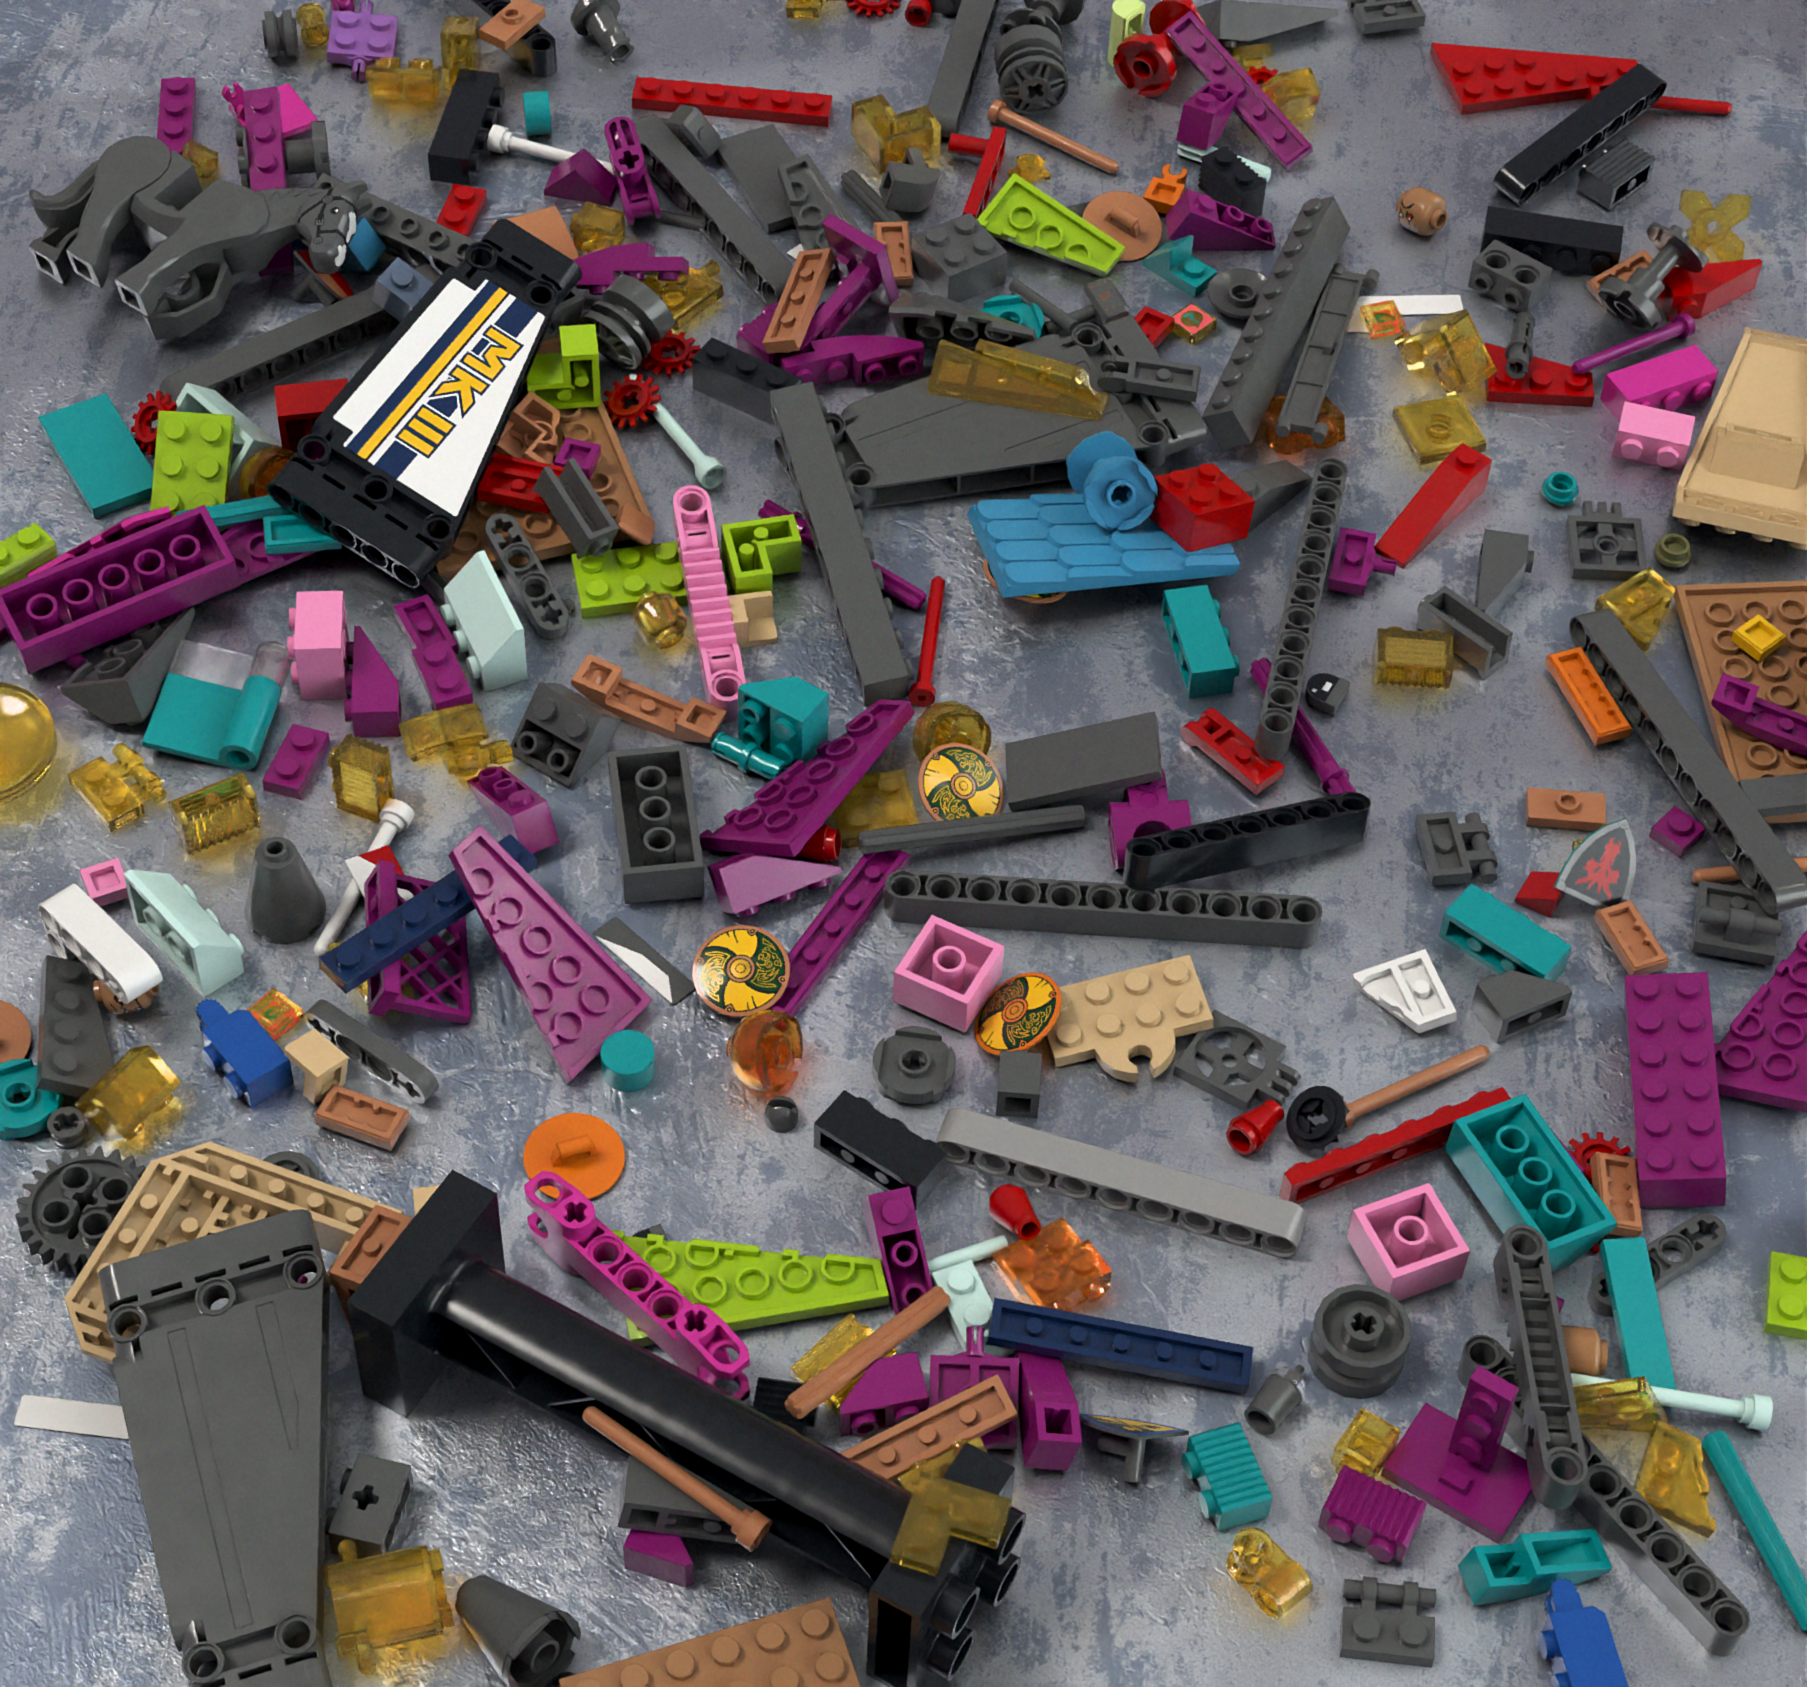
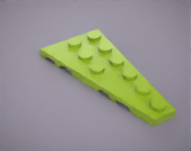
M611 1230L689 1302L705 1305L710 1308L732 1331L889 1305V1294L880 1259L829 1253L823 1258L799 1255V1250L783 1249L782 1253L760 1251V1246L693 1238L687 1243L664 1240V1235L648 1234L647 1238L625 1236L624 1231ZM631 1288L630 1291H640L643 1288ZM668 1314L659 1316V1318L663 1319L673 1317ZM625 1316L629 1341L641 1347L656 1345L654 1341Z

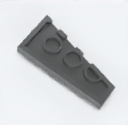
M808 154L778 166L777 175L804 251L829 248L822 222L830 213L862 231ZM833 264L827 280L838 276L835 264Z
M46 955L41 968L36 1088L119 1106L124 1094L100 1009L94 996L88 967L81 962Z

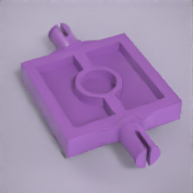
M366 0L360 2L359 13L332 10L327 62L353 67L351 78L356 82L358 73L359 82L364 81L366 68H393L398 16L372 14L374 4L370 0H368L367 8Z

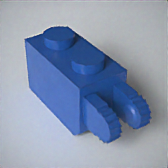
M212 998L198 1003L199 1006L196 1007V1013L199 1020H201L199 1027L205 1048L201 1049V1053L213 1071L219 1069L222 1072L224 1082L235 1098L241 1096L252 1109L294 1084L290 1060L249 1011L236 1010L229 1014L219 1002L212 1000Z
M1566 1578L1555 1579L1554 1583L1552 1582L1550 1586V1594L1544 1602L1547 1619L1543 1630L1538 1633L1540 1653L1543 1659H1549L1553 1671L1551 1686L1629 1687L1605 1613L1594 1606L1583 1608L1580 1595L1576 1592L1577 1588L1574 1586L1575 1583H1572L1571 1580H1566Z

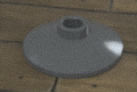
M1235 268L1225 270L1214 276L1208 285V299L1215 309L1227 316L1249 319L1268 277L1250 269Z

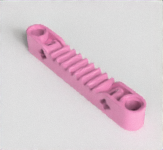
M688 485L681 487L673 496V527L706 702L726 710L727 714L723 722H731L738 719V688L745 684L746 680L736 633H734V621H732V611L729 605V596H727L724 572L722 571V560H720V550L710 497L703 488Z

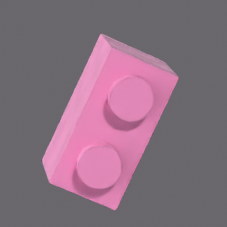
M1625 401L1612 456L1682 471L1691 441L1695 416Z

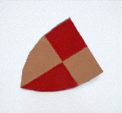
M295 250L293 252L310 272L290 292L296 301L301 302L312 291L324 306L327 307L336 303L338 299L343 300L354 295L339 271L333 274H321L313 268L308 250Z

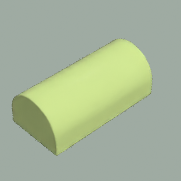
M1115 0L1112 4L1107 61L1112 67H1114L1113 58L1117 53L1116 49L1122 41L1133 34H1143L1145 3L1140 0Z

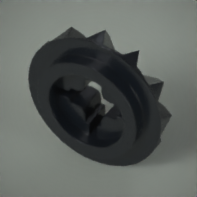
M1314 1086L1300 1093L1292 1102L1286 1118V1128L1290 1139L1297 1146L1309 1152L1316 1149L1325 1151L1326 1146L1331 1142H1339V1133L1342 1129L1348 1128L1345 1118L1346 1114L1350 1112L1343 1101L1344 1097L1327 1086ZM1323 1114L1328 1121L1324 1124L1318 1123L1316 1126L1307 1118L1308 1116L1314 1118V1116H1321Z

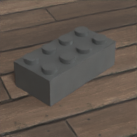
M686 744L608 751L609 784L625 904L704 896V865Z

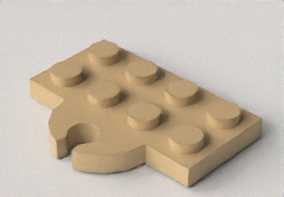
M1189 954L1059 987L1062 997L1060 1013L1045 1038L1055 1068L1096 1058L1102 1070L1115 1079L1138 1082V1069L1136 1065L1130 1062L1131 1058L1137 1055L1149 1057L1151 1059L1150 1073L1155 1078L1171 1065L1176 1052L1175 1038L1214 1028V1019Z

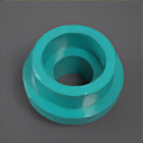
M1566 472L1552 473L1542 486L1544 498L1556 505L1571 504L1576 500L1579 492L1576 479Z

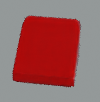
M1531 871L1515 897L1514 902L1551 918L1565 892L1554 887L1560 872Z

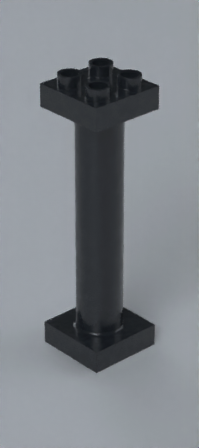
M454 1170L448 1174L347 1300L363 1395L406 1419L452 1361L628 1458L630 1455L628 1452L583 1420V1411L589 1406H594L671 1461L683 1466L771 1519L772 1525L767 1535L870 1591L866 1675L887 1687H924L932 1673L947 1681H951L965 1662L975 1639V1630L966 1626V1623L978 1599L996 1608L1003 1601L1016 1578L1021 1558L1011 1552L1023 1530L1026 1513L1011 1506L1015 1467L966 1442L928 1501L508 1276L505 1271L497 1193Z

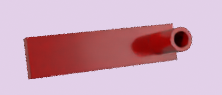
M994 126L989 139L951 133L948 153L982 159L963 210V215L971 213L978 219L988 205L1005 157L1006 128Z

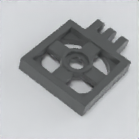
M1583 501L1582 516L1568 515L1566 534L1571 579L1645 582L1647 564L1641 519L1622 518L1620 502H1612L1611 512H1607L1606 502L1598 501L1596 512H1593L1592 502ZM1597 530V535L1594 539L1579 538L1587 532ZM1613 532L1623 536L1627 540H1620L1616 535L1613 534ZM1608 543L1613 546V550L1604 551L1600 548V545ZM1580 553H1595L1600 557L1601 564H1585L1580 559ZM1619 554L1636 555V561L1631 566L1617 565L1616 557Z
M1214 1010L1212 1012L1214 1028L1197 1033L1175 1064L1173 1075L1244 1112L1247 1111L1255 1098L1262 1102L1274 1100L1282 1107L1286 1101L1285 1097L1291 1094L1293 1086H1296L1301 1079V1075L1297 1070L1280 1062L1285 1055L1286 1046ZM1224 1032L1235 1038L1230 1047L1222 1049L1207 1042V1040L1213 1033ZM1251 1046L1264 1053L1266 1065L1263 1070L1246 1061L1245 1055ZM1196 1056L1213 1063L1214 1070L1209 1077L1205 1076L1197 1066ZM1226 1056L1234 1057L1237 1060V1065L1226 1067L1223 1065L1222 1059ZM1237 1077L1249 1082L1242 1085H1225L1228 1079Z

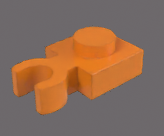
M1165 164L1162 168L1161 178L1153 176L1143 198L1157 212L1168 214L1185 192L1187 169L1183 168L1180 174L1173 175L1170 174V164Z

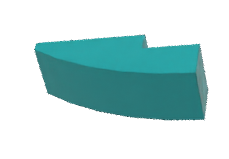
M1596 1529L1520 1534L1512 1544L1474 1546L1458 1564L1474 1606L1500 1603L1547 1593L1555 1579L1566 1578V1580H1571L1572 1583L1578 1584L1607 1574L1612 1570Z

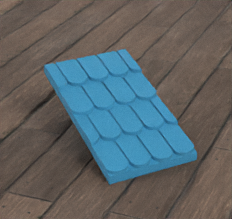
M1031 494L1029 499L981 500L978 504H972L967 513L1002 598L1235 575L1241 565L1237 556L1234 555L1235 552L1230 542L1187 552L1149 517L1140 525L1128 530L1102 527L1087 512L1083 501V494Z

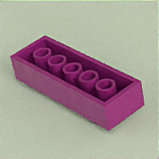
M202 505L0 588V619L29 675L241 585L235 560L205 505Z
M1708 972L1624 975V1005L1640 1208L1725 1206L1726 1169Z

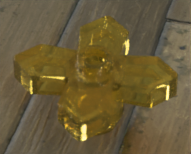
M1683 189L1680 195L1679 211L1691 222V227L1685 230L1689 235L1687 241L1694 248L1702 252L1710 246L1720 262L1743 260L1745 243L1730 228L1749 217L1751 197L1746 194L1729 193L1714 208L1703 191ZM1716 221L1715 229L1709 233L1707 230L1708 224Z

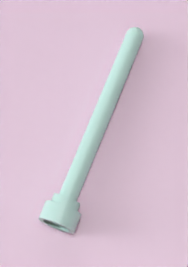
M636 374L629 375L631 380H635L637 377ZM660 402L653 404V406L657 407V411L651 414L692 461L697 480L706 489L719 486L727 475V470L716 457L705 456Z
M1571 1373L1573 1389L1576 1392L1735 1417L1739 1423H1744L1746 1428L1767 1431L1772 1419L1773 1402L1772 1398L1766 1395L1751 1393L1749 1397L1742 1396L1740 1400Z

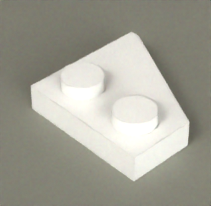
M1426 949L1352 974L1355 988L1418 1034L1457 1021V1012Z

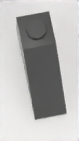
M1287 460L1242 470L1231 480L1255 500L1248 533L1312 483L1313 478Z
M1489 529L1484 531L1479 553L1475 607L1492 619L1495 618L1519 590L1524 572L1531 573L1534 551L1528 550L1529 535Z
M628 1456L621 1484L617 1527L739 1544L735 1541L736 1535L731 1532L732 1527L635 1457ZM677 1464L682 1469H684L689 1474L697 1478L699 1481L704 1483L706 1486L711 1488L713 1491H715L720 1496L728 1500L730 1503L735 1505L740 1510L743 1511L746 1508L751 1512H754L756 1510L751 1506L747 1505L746 1503L735 1498L734 1496L723 1491L722 1489L718 1488L717 1486L706 1481L705 1479L701 1478L700 1476L684 1468L683 1466Z

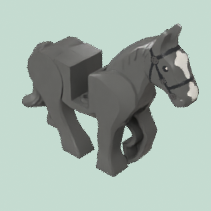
M132 136L119 140L108 147L99 160L87 167L72 184L53 196H45L35 189L29 191L32 207L42 224L47 228L43 237L31 242L29 249L37 268L61 284H64L72 264L75 273L102 289L109 273L110 254L114 241L141 240L152 252L143 261L115 278V284L122 301L145 315L144 318L153 339L178 338L188 335L219 316L231 288L236 283L266 268L277 251L296 239H300L308 247L310 260L316 271L321 274H333L340 270L348 246L356 233L357 216L370 210L373 203L371 198L357 199L368 190L367 184L363 180L352 181L328 190L306 187L253 191L232 182L216 179L203 191L194 165L177 151L173 150L170 153L168 146L159 139L150 136ZM189 273L191 289L187 293L175 296L165 291L159 298V295L166 286Z

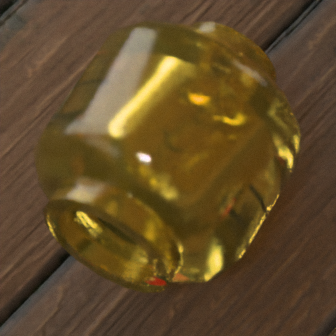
M656 591L642 595L638 599V605L632 613V621L643 641L649 646H658L660 649L670 648L680 642L684 637V631L687 627V618L676 598L670 593H657Z

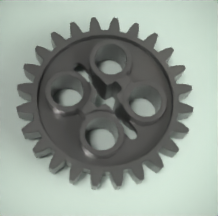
M102 1146L97 1147L93 1156H87L85 1148L80 1147L78 1157L73 1159L64 1151L62 1152L63 1163L58 1165L50 1159L46 1160L49 1171L45 1174L34 1170L32 1174L35 1184H23L25 1197L18 1198L16 1201L19 1208V1213L15 1214L19 1227L18 1230L22 1242L27 1244L30 1255L38 1254L42 1265H46L53 1260L56 1271L61 1272L67 1264H71L73 1274L78 1275L82 1266L87 1263L146 1169L144 1165L136 1167L135 1159L132 1155L122 1161L118 1149H115L108 1157H105ZM118 1197H123V1198H121V1199H119V1200H113V1199L118 1198ZM63 1219V1221H61V1222L53 1223V1222H55V1221H57V1220ZM96 1232H103L99 1235H93Z

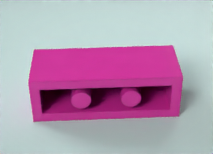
M1692 345L1607 373L1600 400L1618 422H1620L1625 401L1674 411L1679 407L1694 402H1701L1711 397L1719 371L1696 345Z

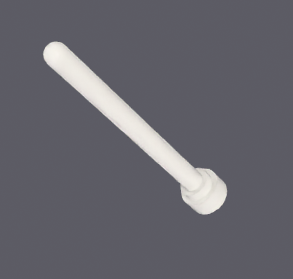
M496 124L491 127L487 139L488 151L503 154L504 151L510 152L514 150L562 163L576 154L514 137V133L509 132V128ZM596 159L614 176L610 162Z
M397 799L386 801L379 814V825L381 828L367 852L390 845L395 835H399L408 829L415 815L413 809L408 804ZM352 878L314 946V952L318 957H322L331 951L362 895L354 878Z

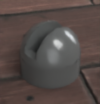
M776 1096L768 1102L765 1108V1123L767 1127L777 1133H786L796 1127L798 1123V1108L790 1097Z

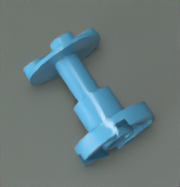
M1103 431L1083 439L1068 455L1066 459L1067 476L1071 487L1077 494H1083V501L1087 512L1100 526L1107 529L1110 527L1117 528V530H1128L1140 525L1151 515L1155 507L1153 503L1155 501V494L1157 496V484L1153 474L1137 459L1134 448L1123 437L1117 436L1111 431Z

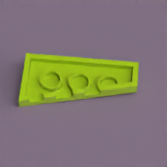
M1016 173L1012 174L977 219L992 236L1103 278L1109 274L1125 253V246Z

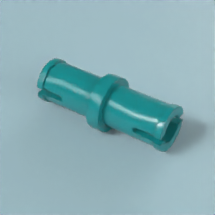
M725 732L718 733L711 745V748H713L711 750L712 755L719 756L738 765L739 770L742 772H754L771 781L788 769L787 766H789L788 761L781 760L762 751L760 745L754 742L746 744L727 735Z

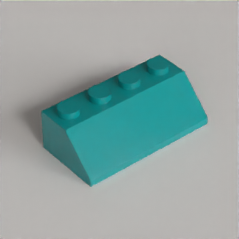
M1526 1094L1454 1121L1445 1151L1503 1235L1508 1228L1523 1224L1537 1229L1544 1236L1552 1273L1573 1264L1616 1228L1618 1223Z

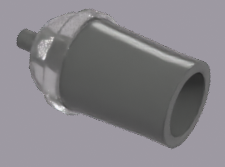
M1297 1365L1295 1369L1287 1366L1277 1368L1267 1374L1263 1386L1244 1412L1247 1423L1254 1430L1265 1435L1273 1434L1292 1410L1300 1406L1305 1400L1306 1382L1301 1375L1305 1369L1302 1365Z

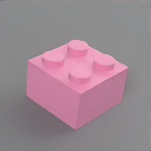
M343 590L297 592L296 607L289 608L290 631L295 632L293 636H288L287 638L288 659H295L296 661L291 664L292 684L299 685L301 700L348 699L345 674L346 670H349L347 642H350Z
M931 915L894 971L893 1001L966 1033L1002 976L1004 946Z
M1429 1183L1354 1209L1346 1237L1374 1286L1392 1294L1398 1301L1461 1279L1470 1253L1468 1246Z

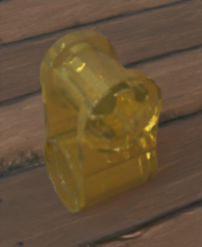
M1251 1527L1239 1531L1235 1536L1232 1545L1233 1550L1229 1553L1226 1562L1227 1572L1255 1600L1258 1607L1267 1616L1278 1620L1313 1591V1584L1307 1572L1301 1565L1292 1560L1265 1531ZM1260 1543H1262L1261 1550L1258 1549Z

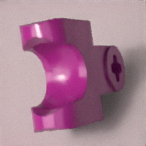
M615 117L605 124L604 133L609 148L611 167L628 226L635 225V219L653 214L655 219L662 218L656 192L648 175L634 122L627 117Z
M1163 769L1162 780L1126 787L1124 790V802L1108 803V834L1112 864L1115 870L1124 869L1126 845L1131 839L1192 826L1188 801L1168 800L1166 777Z

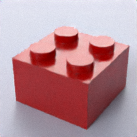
M347 378L274 386L284 464L296 453L300 439L310 434L316 419L348 383ZM307 457L313 460L317 459L316 457Z
M1213 463L1202 464L1198 467L1180 471H1172L1168 474L1154 477L1158 491L1157 496L1155 494V501L1153 503L1155 507L1149 518L1185 551L1192 552L1247 538L1255 500Z

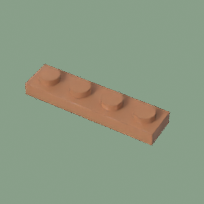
M831 248L799 251L762 342L767 354L790 353L800 350L835 261Z
M996 1374L840 1454L893 1481L963 1446L966 1442L969 1443L1019 1418L999 1375Z

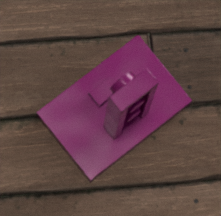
M831 213L822 222L829 248L832 249L835 256L834 264L840 282L831 297L818 306L800 350L793 351L794 355L810 352V341L835 337L867 299L889 311V306L900 297L885 245Z
M1478 1365L1469 1379L1457 1420L1425 1402L1384 1464L1380 1476L1495 1543L1500 1544L1532 1492L1527 1460L1501 1446L1519 1388Z

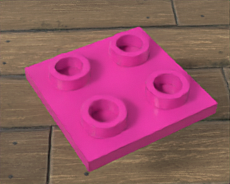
M234 82V91L230 93V89L225 85L222 89V96L227 102H230V105H228L229 111L241 126H246L244 90L237 82ZM289 83L277 87L280 94L283 139L311 129V121L318 120Z

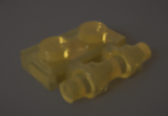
M124 743L117 744L112 750L113 755L118 759L117 762L109 765L100 756L68 773L70 785L110 832L145 814L141 801L150 797L155 803H160L167 796V792L162 787V781L153 771H148L143 765V758L134 749H129ZM132 776L136 783L128 787L123 779Z

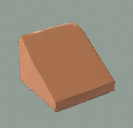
M624 504L614 519L619 527L618 532L639 545H649L653 538L655 521L632 506Z

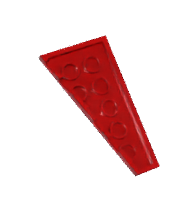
M1432 43L1430 54L1461 115L1584 99L1587 97L1589 85H1599V90L1603 91L1638 64L1636 59Z

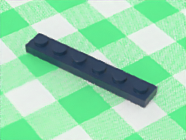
M511 834L498 842L527 873L537 868V858ZM456 870L320 957L319 969L346 994L474 910L475 906Z
M994 1298L986 1342L987 1345L1246 1394L1249 1388L1253 1347L999 1298Z

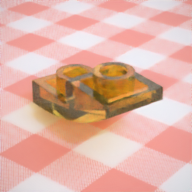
M477 703L437 710L398 724L407 757L413 762L447 747L456 753L489 738L480 706Z

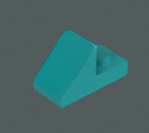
M1193 235L1165 243L1143 260L1142 266L1194 298L1208 288L1210 281L1218 273L1217 270L1191 255Z

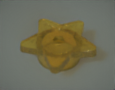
M1035 154L1017 156V166L1008 171L1009 177L1016 173L1032 185L1037 180H1049L1051 174L1043 168L1045 159Z

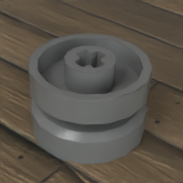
M1353 1284L1340 1287L1327 1295L1316 1311L1313 1330L1309 1340L1308 1361L1314 1376L1328 1390L1348 1398L1366 1399L1378 1396L1395 1385L1403 1369L1405 1354L1411 1340V1322L1404 1306L1392 1294L1369 1285Z

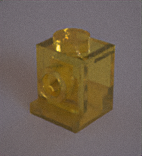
M1361 1408L1335 1446L1331 1464L1336 1467V1473L1339 1475L1343 1466H1349L1351 1470H1357L1360 1474L1365 1473L1367 1477L1375 1479L1396 1448L1401 1430L1366 1409Z

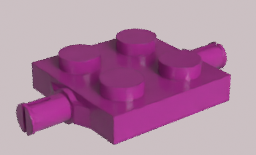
M974 1326L967 1327L966 1352L953 1356L930 1355L929 1408L998 1374L1018 1413L1019 1358L995 1357L984 1353L985 1328L977 1326L976 1343H974ZM1018 1418L969 1442V1444L983 1451L991 1448L1017 1449Z

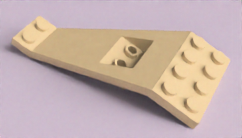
M1744 326L1741 342L1676 487L1672 516L1678 517L1680 523L1689 526H1700V522L1715 525L1714 529L1722 533L1736 534L1738 530L1751 533V537L1759 541L1772 542L1773 538L1788 541L1787 544L1793 548L1807 550V339Z

